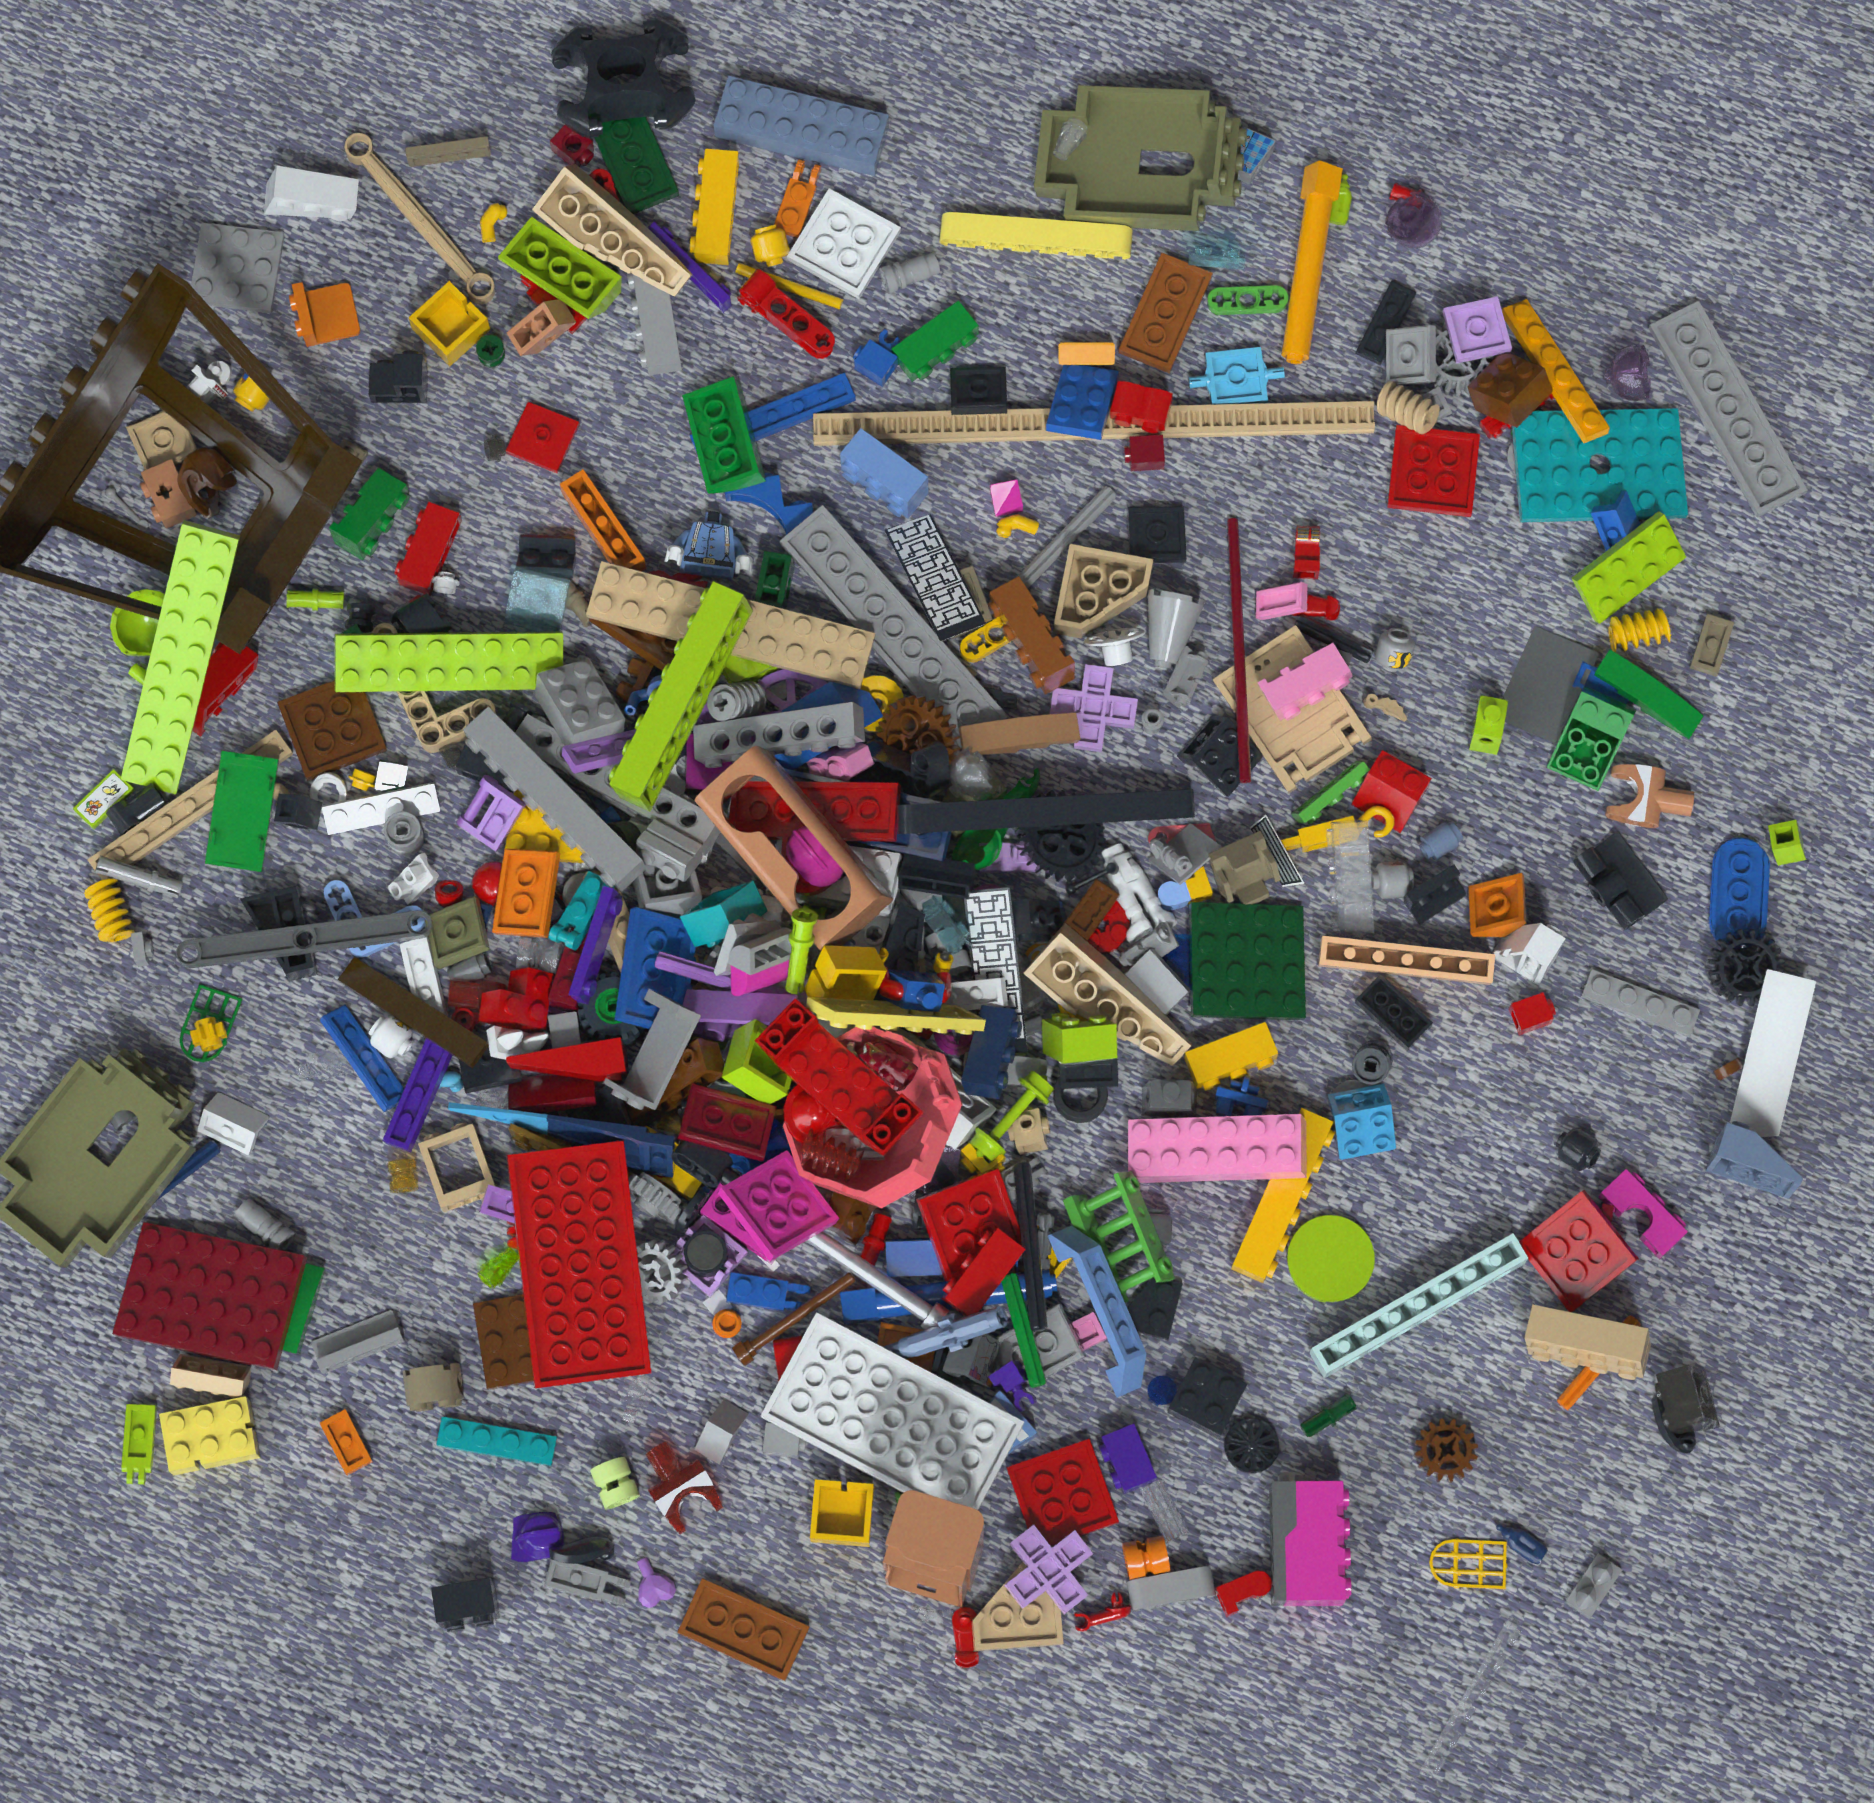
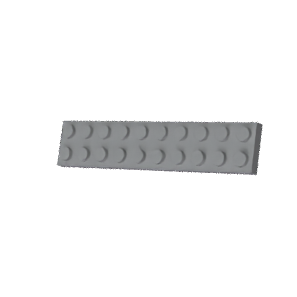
M823 505L780 540L783 548L792 555L797 564L854 628L875 633L876 636L872 649L910 693L916 695V697L924 695L926 701L935 699V707L944 706L943 716L951 714L948 723L949 725L956 724L957 726L952 730L953 734L960 736L959 728L961 726L1008 719V715L944 642L939 641L936 633ZM959 738L955 741L957 742L958 746L961 748L962 751L961 740Z

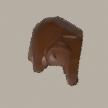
M204 447L193 450L185 457L177 477V483L189 505L201 513L204 518L209 519L220 512L219 490H231L237 484V477L233 473V468L215 449ZM205 487L208 498L200 494V489Z

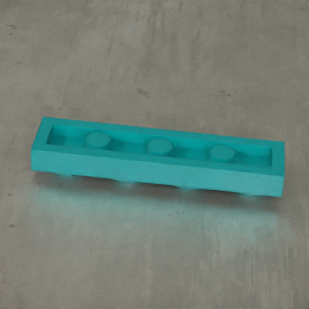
M442 1417L436 1446L552 1466L557 1436Z

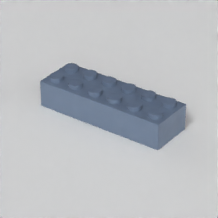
M728 76L714 123V133L716 138L875 176L889 129V115Z

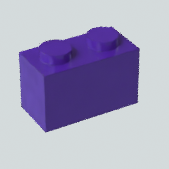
M1134 1423L1101 1437L1102 1445L1098 1446L1103 1461H1110L1114 1472L1109 1474L1116 1490L1121 1488L1123 1494H1126L1157 1480Z

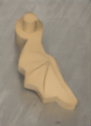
M1369 694L1363 701L1364 706L1368 709H1382L1384 714L1404 722L1407 720L1406 715L1403 713V707L1399 706L1396 700H1390L1389 697L1378 700L1375 694Z

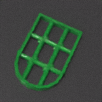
M199 984L185 1023L181 1028L179 1041L184 1054L196 1062L211 1061L219 1056L227 1045L228 1036L243 999ZM201 989L210 991L204 1009L195 1007ZM215 993L225 996L219 1014L210 1012L211 1009H209ZM230 998L238 1001L232 1019L225 1017L224 1013ZM193 1011L200 1013V1020L208 1015L215 1017L216 1023L221 1022V1020L230 1023L226 1032L227 1038H224L222 1041L223 1046L209 1058H207L209 1051L203 1053L202 1059L191 1056L194 1049L192 1041L188 1052L184 1049L183 1037L184 1033L190 1035L191 1030L186 1029Z

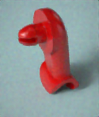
M1307 594V611L1291 615L1299 616L1303 614L1307 617H1324L1326 620L1334 621L1340 614V603L1330 595L1327 598Z
M1114 1592L1111 1596L1112 1606L1087 1615L1081 1611L1074 1612L1075 1617H1085V1623L1081 1626H1075V1629L1084 1632L1091 1626L1127 1617L1131 1612V1605H1123V1597L1120 1592H1117L1118 1600H1116Z
M968 1607L959 1608L952 1615V1627L957 1651L955 1652V1663L962 1668L976 1666L979 1662L978 1651H974L972 1621L977 1614Z

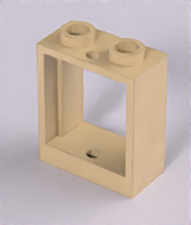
M457 1124L451 1128V1132L443 1135L433 1133L424 1137V1142L418 1143L439 1205L444 1213L483 1199L487 1185L496 1186L473 1124ZM470 1137L485 1179L444 1194L429 1151Z

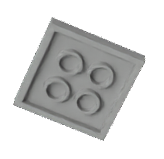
M201 223L191 286L209 306L272 313L285 237L284 232Z

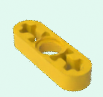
M1000 617L987 623L961 641L960 654L964 660L971 663L978 662L1009 643L1005 636L1000 641H993L988 636L991 629L1004 626ZM983 634L985 642L990 647L986 648L984 643L978 647V654L974 655L973 652L967 653V644L971 643L974 646L981 642L979 636Z

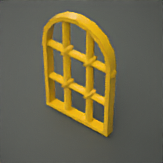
M1459 1538L1445 1540L1432 1551L1429 1561L1430 1570L1436 1580L1443 1585L1454 1588L1506 1589L1507 1542L1461 1540ZM1454 1543V1551H1451V1553L1436 1552L1444 1544ZM1459 1543L1479 1544V1552H1476V1554L1458 1553ZM1484 1544L1503 1545V1555L1483 1554ZM1433 1557H1454L1453 1567H1450L1451 1569L1433 1568ZM1477 1558L1479 1559L1478 1568L1476 1570L1458 1569V1559ZM1483 1560H1503V1571L1483 1570ZM1436 1573L1453 1574V1583L1443 1581ZM1461 1574L1478 1575V1585L1458 1584V1576H1461ZM1486 1575L1503 1576V1586L1483 1585V1577H1486Z

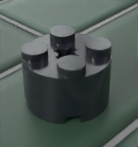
M427 593L422 596H415L389 614L392 624L397 621L399 626L397 633H449L448 631L452 629L447 618L444 615L439 616L435 611V603Z

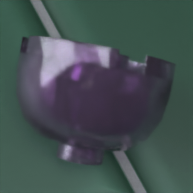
M1414 191L1410 193L1412 196L1405 200L1401 197L1392 205L1386 216L1385 224L1388 226V235L1394 241L1405 248L1419 249L1427 246L1439 234L1442 227V214L1438 205L1430 196L1424 192Z
M1630 345L1621 348L1611 358L1610 367L1605 368L1606 384H1611L1613 391L1620 398L1628 401H1643L1650 398L1651 378L1648 379L1647 366H1650V360L1645 345Z

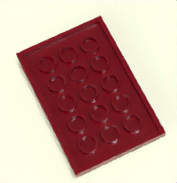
M143 1222L112 1334L131 1340L277 1370L307 1257L296 1253Z

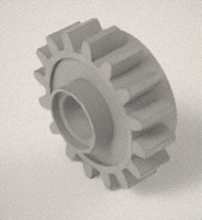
M641 1172L639 1176L631 1174L628 1178L630 1194L636 1199L634 1204L652 1218L659 1215L670 1223L674 1224L682 1214V1210L679 1208L682 1201L672 1191L644 1172Z

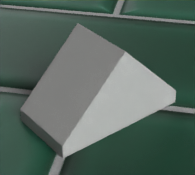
M723 1400L708 1419L694 1451L720 1465L749 1414Z

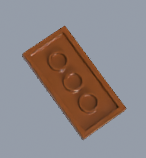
M1161 253L1118 353L1170 374L1213 277V273Z
M702 1578L677 1633L786 1682L810 1626Z

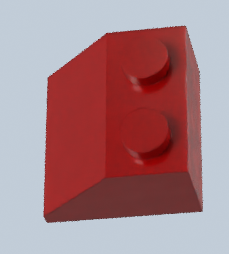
M1382 750L1351 805L1364 813L1373 806L1387 808L1394 817L1393 830L1401 834L1427 791L1432 778ZM1373 816L1374 819L1386 825V820L1383 816Z

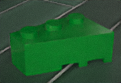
M377 468L358 491L360 496L352 506L348 503L344 508L343 512L346 513V516L339 524L333 522L329 526L334 543L362 561L367 555L372 556L379 545L377 540L382 532L387 533L394 523V518L392 517L398 509L403 510L409 501L410 496L408 495L407 484Z

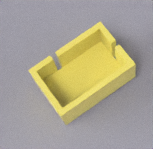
M246 1396L159 1414L168 1469L173 1475L199 1471V1464L195 1462L197 1460H200L201 1465L208 1469L260 1458L256 1432L250 1428L255 1427L251 1402Z

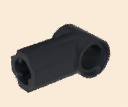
M150 783L130 799H124L112 805L107 810L106 815L122 836L167 803L160 791L157 790L154 784Z

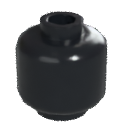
M1574 1128L1568 1133L1563 1132L1556 1142V1147L1559 1148L1558 1159L1577 1171H1582L1586 1168L1591 1169L1601 1153V1149L1598 1148V1140L1579 1128Z

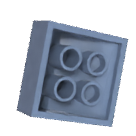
M1733 1121L1732 1124L1727 1122L1716 1137L1705 1170L1787 1199L1792 1196L1803 1180L1755 1131L1749 1130L1747 1124Z

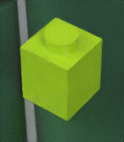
M1797 820L1768 825L1772 851L1778 866L1806 860L1802 834Z

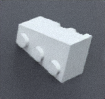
M276 166L266 184L264 214L324 217L336 221H346L351 219L356 211L359 179Z
M1542 923L1523 925L1508 936L1502 937L1492 954H1495L1496 960L1539 986L1555 961L1566 938L1561 936L1562 932L1558 928L1547 924V926Z

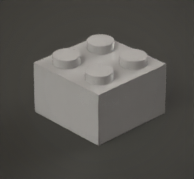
M645 865L646 870L633 881L639 908L681 919V915L692 907L699 905L698 903L702 901V894L695 870L683 882L677 878L671 879L667 877L661 869L653 865Z

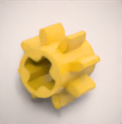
M208 1017L194 1023L196 1030L190 1031V1035L195 1047L201 1046L203 1052H208L223 1046L221 1039L227 1038V1034L222 1022L216 1023L215 1017Z

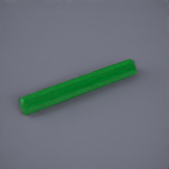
M1016 1273L1007 1274L1001 1282L1029 1385L1031 1388L1045 1385L1047 1381L1035 1337L1030 1329L1029 1315L1018 1275Z

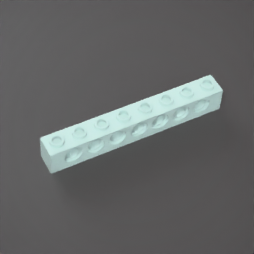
M1513 1233L1312 1347L1310 1355L1323 1377L1326 1378L1526 1263L1528 1257Z

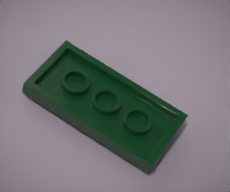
M646 117L627 118L602 123L603 135L593 138L625 208L632 214H636L679 196L677 186Z

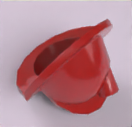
M799 1085L795 1086L787 1095L784 1105V1122L788 1132L796 1141L805 1145H813L818 1141L822 1132L840 1124L834 1116Z

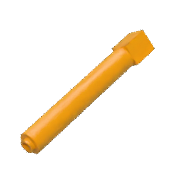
M1320 160L1305 166L1300 198L1304 199L1305 202L1281 353L1286 358V361L1291 364H1302L1303 361L1309 359L1332 203L1338 200L1343 168Z

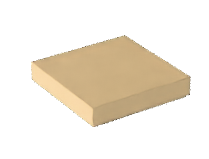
M164 411L126 427L145 470L172 459L175 466L183 463L185 457L190 452L197 449L190 432Z

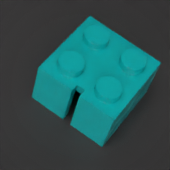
M754 881L713 892L699 902V905L692 907L681 915L680 918L694 947L704 944L707 947H712L725 939L728 926L735 920L745 921L752 913L761 917L768 910Z

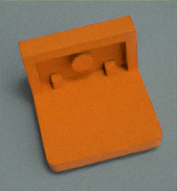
M303 282L291 284L293 294L289 295L292 311H297L299 320L294 321L298 337L303 336L307 347L346 339L360 334L352 290L348 283L311 291H305Z

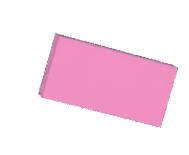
M1298 582L1256 591V618L1266 620L1306 612L1308 584Z

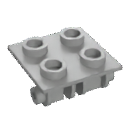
M1190 823L1168 843L1162 838H1153L1149 843L1153 856L1148 860L1181 885L1210 860L1208 853L1218 850L1222 846Z

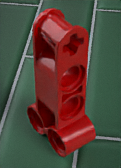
M756 269L739 289L738 301L743 306L745 304L752 309V313L756 314L758 312L811 356L817 359L827 358L833 351L835 344L834 334L775 287L776 283L767 273ZM781 304L786 311L776 314L771 310V306ZM802 321L806 324L807 329L805 331H797L792 324ZM823 340H825L827 342L826 346H817V341L822 342Z

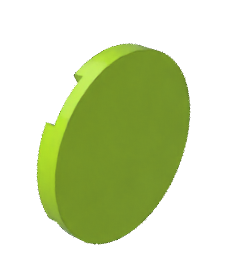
M1336 1215L1319 1216L1303 1224L1292 1237L1287 1252L1288 1270L1294 1284L1305 1295L1320 1302H1340L1357 1295L1369 1282L1375 1264L1373 1245L1366 1232L1355 1222Z

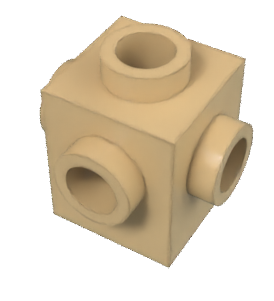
M1027 1107L1008 1129L1010 1141L1015 1140V1145L1020 1155L1048 1149L1046 1134H1050L1048 1117H1043L1039 1108Z

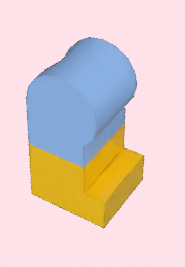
M1204 866L1199 868L1192 875L1191 879H1187L1181 885L1172 881L1163 883L1157 895L1161 902L1160 907L1171 911L1189 906L1191 902L1211 899L1213 892Z

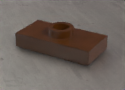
M1096 878L1064 924L1066 923L1088 941L1119 899L1120 894Z

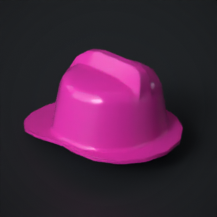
M806 826L798 830L795 829L786 845V854L793 866L811 885L826 887L836 883L843 874L842 868Z

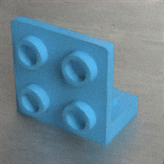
M1384 1083L1328 1094V1103L1335 1123L1338 1155L1341 1160L1396 1149L1392 1105Z

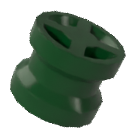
M485 335L478 340L476 352L480 363L489 368L499 366L505 358V349L501 339L495 335Z

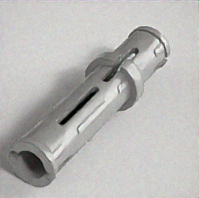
M101 855L95 869L97 874L99 873L147 888V891L151 893L156 891L177 899L183 884L181 880L160 875L159 871L153 870L151 872Z

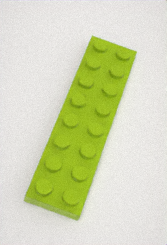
M562 631L335 634V692L536 690L537 673L563 666Z

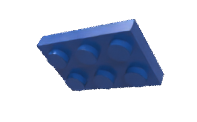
M1063 365L1047 419L1046 431L1102 440L1119 379V371L1085 365Z

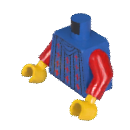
M882 948L879 952L883 964L889 955L885 948ZM940 953L937 954L933 965L934 971L938 973L937 975L935 973L894 970L885 967L887 972L879 987V997L903 1009L939 1012L941 1005L945 1004L951 996V975L949 971L953 963V956L949 954L947 961H944L940 958Z

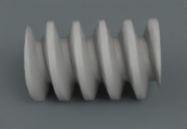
M754 681L718 685L712 689L707 699L709 713L718 721L757 716L763 712L767 703V695L764 689Z

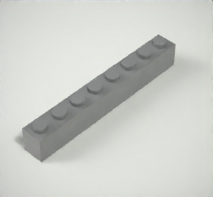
M489 707L463 729L467 737L466 745L475 754L480 751L486 757L484 760L486 765L494 773L499 770L505 776L503 779L505 784L513 792L518 789L524 795L522 798L524 803L532 811L538 809L544 815L541 818L551 830L557 828L563 834L561 839L572 850L576 847L582 853L580 858L589 868L596 867L602 873L600 878L608 887L612 888L615 886L622 892L646 870L643 860Z

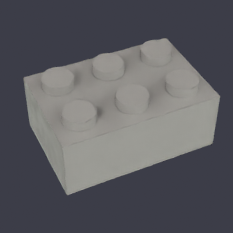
M589 658L537 673L535 697L564 746L624 732L625 717Z

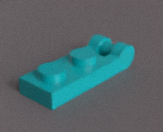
M588 871L560 920L550 929V940L557 943L562 941L566 947L573 950L579 948L589 931L603 886L608 887L600 878V875ZM570 927L575 928L574 931L568 932Z

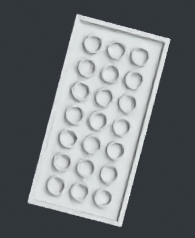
M817 1312L761 1414V1418L903 1493L915 1490L979 1510L1024 1425V1421Z

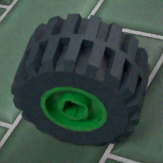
M611 972L610 977H606L605 973L599 975L600 980L596 981V992L590 997L588 1005L578 1002V1014L582 1030L585 1031L586 1037L589 1040L593 1039L594 1042L621 1037L624 1045L629 1044L632 1047L636 1044L635 1040L637 1038L641 1040L645 1036L644 1031L647 1028L615 1020L621 977L618 976L617 972Z

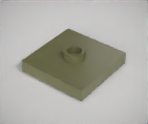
M476 896L428 914L433 922V930L428 937L436 968L442 969L490 950L480 901Z

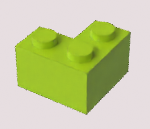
M1067 1013L1052 1014V1018L1042 1019L1043 1053L1063 1064L1117 1058V1024L1107 1020L1106 1016L1103 1015L1090 1016L1089 1021H1079L1077 1018L1069 1017Z

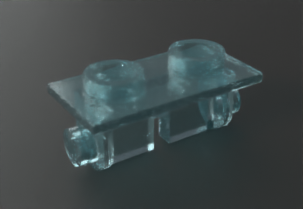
M933 895L932 899L935 901V904L933 906H925L922 912L925 914L924 920L935 933L942 927L945 928L936 936L947 952L957 954L961 951V945L965 942L970 947H973L967 938L971 934L961 921L956 923L952 916L956 914L946 900L941 903Z

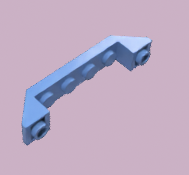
M1073 1226L1048 1235L1058 1262L1073 1258L1118 1362L1117 1366L1106 1370L1116 1397L1118 1398L1141 1388L1146 1351L1101 1246Z

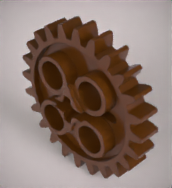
M911 695L896 700L895 703L889 705L890 710L882 713L885 720L880 721L878 724L884 730L877 733V736L883 738L882 743L912 755L916 750L936 740L943 743L948 750L949 772L955 770L952 763L959 761V758L953 754L961 750L959 746L954 744V741L959 739L960 736L952 733V730L957 726L956 724L949 725L948 720L951 714L943 716L944 706L935 707V699L926 701L924 695L920 697Z

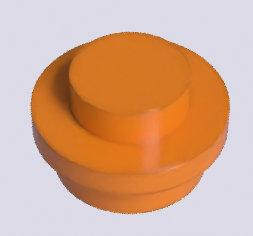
M731 1309L720 1310L712 1320L714 1332L722 1338L734 1337L738 1334L742 1325L738 1313Z

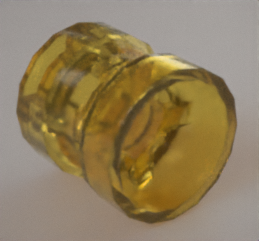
M399 1159L387 1163L388 1172L392 1178L389 1182L390 1193L414 1192L419 1189L418 1180L414 1175V1172L417 1170L416 1160Z

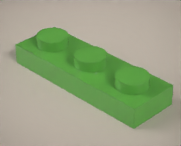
M1355 761L1291 813L1292 817L1298 823L1308 822L1310 824L1322 815L1321 810L1328 804L1333 806L1344 797L1342 793L1349 787L1353 789L1365 780L1364 775L1370 769L1364 761Z

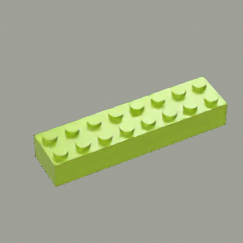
M714 581L710 588H706L700 598L701 606L697 613H693L689 618L687 624L688 631L684 639L680 638L674 649L675 656L671 664L668 663L662 671L661 679L663 680L658 689L655 688L652 691L648 700L649 707L645 715L641 714L635 725L636 732L632 740L629 739L625 743L622 751L624 756L620 764L613 767L609 776V784L619 798L649 812L652 810L707 702L709 693L719 679L753 612L743 594Z

